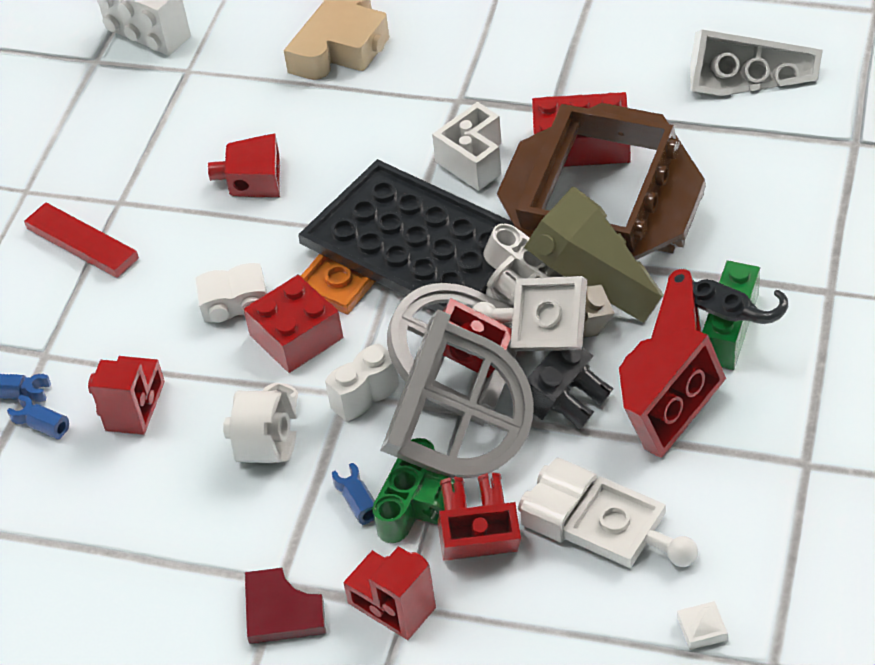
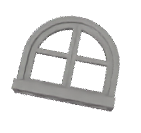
M436 283L420 287L409 293L399 303L390 319L387 330V347L391 361L398 374L406 382L414 362L407 343V330L421 337L424 336L428 324L413 317L422 308L433 304L448 303L450 298L470 308H473L479 302H489L495 308L512 307L463 285ZM510 339L506 351L510 353L513 358H515L517 351L510 348ZM442 355L432 385L469 400L470 397L435 380L445 358ZM496 369L489 378H485L476 404L493 411L505 384V380ZM431 401V402H433V403H435V404H437V405H439V406H441V407H443V408H446V409H448V410H450V411H452V412H454V413H456V414H458V415H460V416L463 417V414H462V413H460V412H458V411H455V410H453V409H450V408H448V407H446V406H443V405H441V404H438V403H436V402H434V401ZM472 417L470 419L471 421L481 426H484L485 424L484 422L474 419Z
M437 309L429 320L380 451L428 471L451 478H475L499 469L521 449L532 425L533 396L524 371L510 353L485 337L449 323L451 315ZM446 344L483 360L469 400L432 385ZM490 365L501 374L510 390L513 403L512 418L476 404ZM426 399L463 414L449 456L411 441ZM471 417L508 432L503 441L492 451L477 457L457 458Z

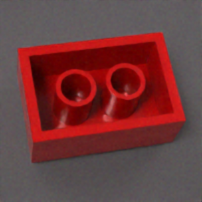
M626 92L532 98L534 135L552 127L561 104L589 109L600 103L628 108ZM577 135L564 167L631 163V145Z

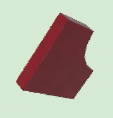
M282 567L245 572L246 626L249 644L326 634L322 594H307L295 589L286 580Z

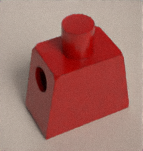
M276 133L228 143L226 145L225 161L208 162L209 180H226L229 194L232 196L280 197V152Z

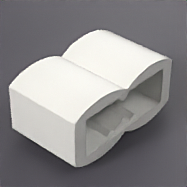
M260 263L240 264L228 271H208L195 278L199 307L204 322L208 323L223 322L236 315H245L243 308L267 294L265 278Z
M380 343L363 349L356 355L353 362L337 367L325 380L330 408L345 422L363 415L368 411L373 402L387 398L400 384L398 372L391 361L389 352Z
M559 457L555 458L549 466L544 465L539 472L537 485L531 491L527 490L520 499L518 510L521 512V525L561 543L564 540L563 528L597 480V474Z

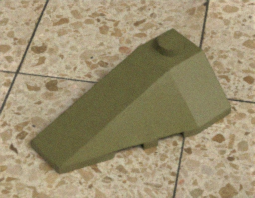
M571 187L541 220L524 248L548 267L565 277L582 276L587 279V287L602 285L610 304L645 323L664 297V294L642 263L636 261L626 247V241L620 233L617 234L606 219L607 214L602 207L576 187Z

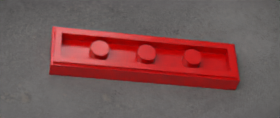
M47 202L24 220L26 229L116 278L139 259L137 250Z

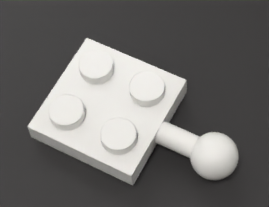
M582 276L516 279L514 308H495L489 302H479L472 309L498 322H512L510 348L515 351L582 350L587 279Z
M601 476L597 478L563 528L564 539L630 569L646 544L668 553L670 561L680 567L693 564L698 557V547L693 539L687 536H678L673 539L655 531L666 514V504Z

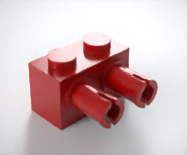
M488 473L478 476L477 480L480 487L482 506L467 508L464 478L454 477V492L452 491L451 477L440 481L445 508L444 511H439L438 518L443 561L518 552L521 535L516 503L504 502L501 483L502 476L500 473H492V478L490 479L492 488H490Z

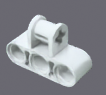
M499 224L493 229L484 249L485 260L496 269L487 282L488 288L497 289L510 300L509 304L514 307L516 279L565 277L548 267L524 248L530 239L528 236L510 224Z

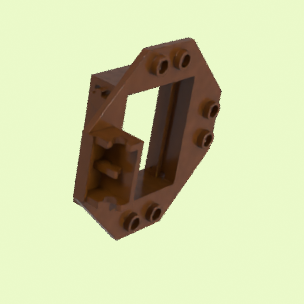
M600 103L589 109L561 104L552 127L519 142L497 191V197L514 227L529 238L541 220L548 214L549 210L545 209L577 135L657 150L626 227L611 224L617 234L620 233L625 239L626 247L636 260L656 250L673 254L676 248L675 245L677 247H684L696 211L704 196L706 182L675 134L674 125L669 124L663 114Z

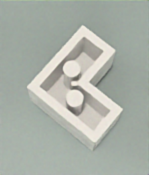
M476 102L432 133L435 162L476 190L480 191L502 175L499 145L502 144L500 116L484 105Z

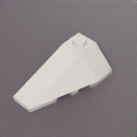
M701 29L695 32L690 61L691 91L724 96L817 81L823 49Z

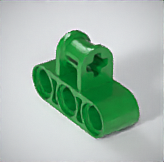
M415 438L411 440L415 443L435 450L434 445L431 443V441L425 438ZM397 458L372 508L378 537L386 543L400 542L407 537L416 519L438 525L439 511L445 510L440 481L450 477L428 471ZM451 478L452 491L454 492L453 484L455 483V481Z

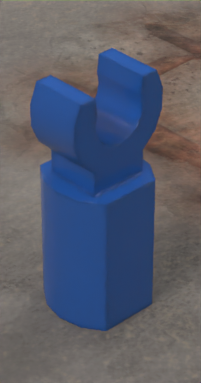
M0 374L1 399H18L20 395L29 397L34 402L46 401L47 397L44 389L38 388L51 387L48 375L35 374L31 377H26L19 374Z
M20 395L18 397L23 408L22 410L16 411L11 408L7 410L9 418L13 423H27L30 428L60 440L69 429V419L67 416L40 404L33 405L32 400L27 396Z
M350 463L351 476L341 478L335 470L332 471V480L335 488L342 492L358 522L365 525L374 521L372 508L375 500L365 483L360 480L357 465Z

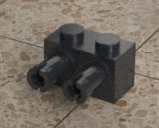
M582 347V350L550 351L527 378L533 396V414L543 420L550 411L554 412L556 410L580 430L593 415L594 411L576 399L570 393V388L576 386L599 406L602 405L614 388L589 369L591 366L588 364L594 355L584 347Z

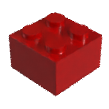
M299 274L243 308L249 335L288 373H291L344 338L339 311Z

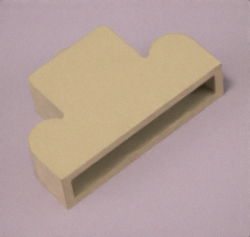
M324 0L283 50L287 72L307 79H322L330 73L331 63L364 71L375 56L383 50L385 43L390 38L387 14L372 9L371 0Z

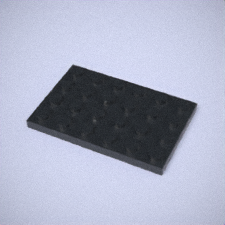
M377 159L298 234L299 244L404 296L420 287L436 283L463 285L486 295L487 282L496 269L485 260L484 249L495 226L499 224L514 225L510 220ZM447 303L433 304L427 307L434 311H437V309L443 311Z

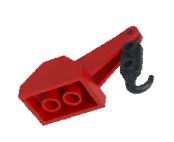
M686 269L675 270L669 275L651 338L640 341L619 366L623 407L646 451L662 458L726 380L708 335L701 332L699 309L727 321L743 320L758 324H770L779 320L789 307L788 298L785 293L775 290L774 295L779 299L778 306L773 310L763 311L758 309L745 293L714 280L704 279L695 282L690 271Z

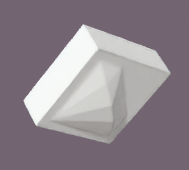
M715 601L677 610V619L689 650L728 641V632Z

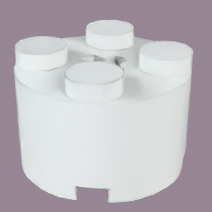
M235 391L231 417H226L223 423L224 437L231 439L235 462L279 463L282 461L287 462L291 458L296 443L297 431H290V419H297L293 398L288 392Z

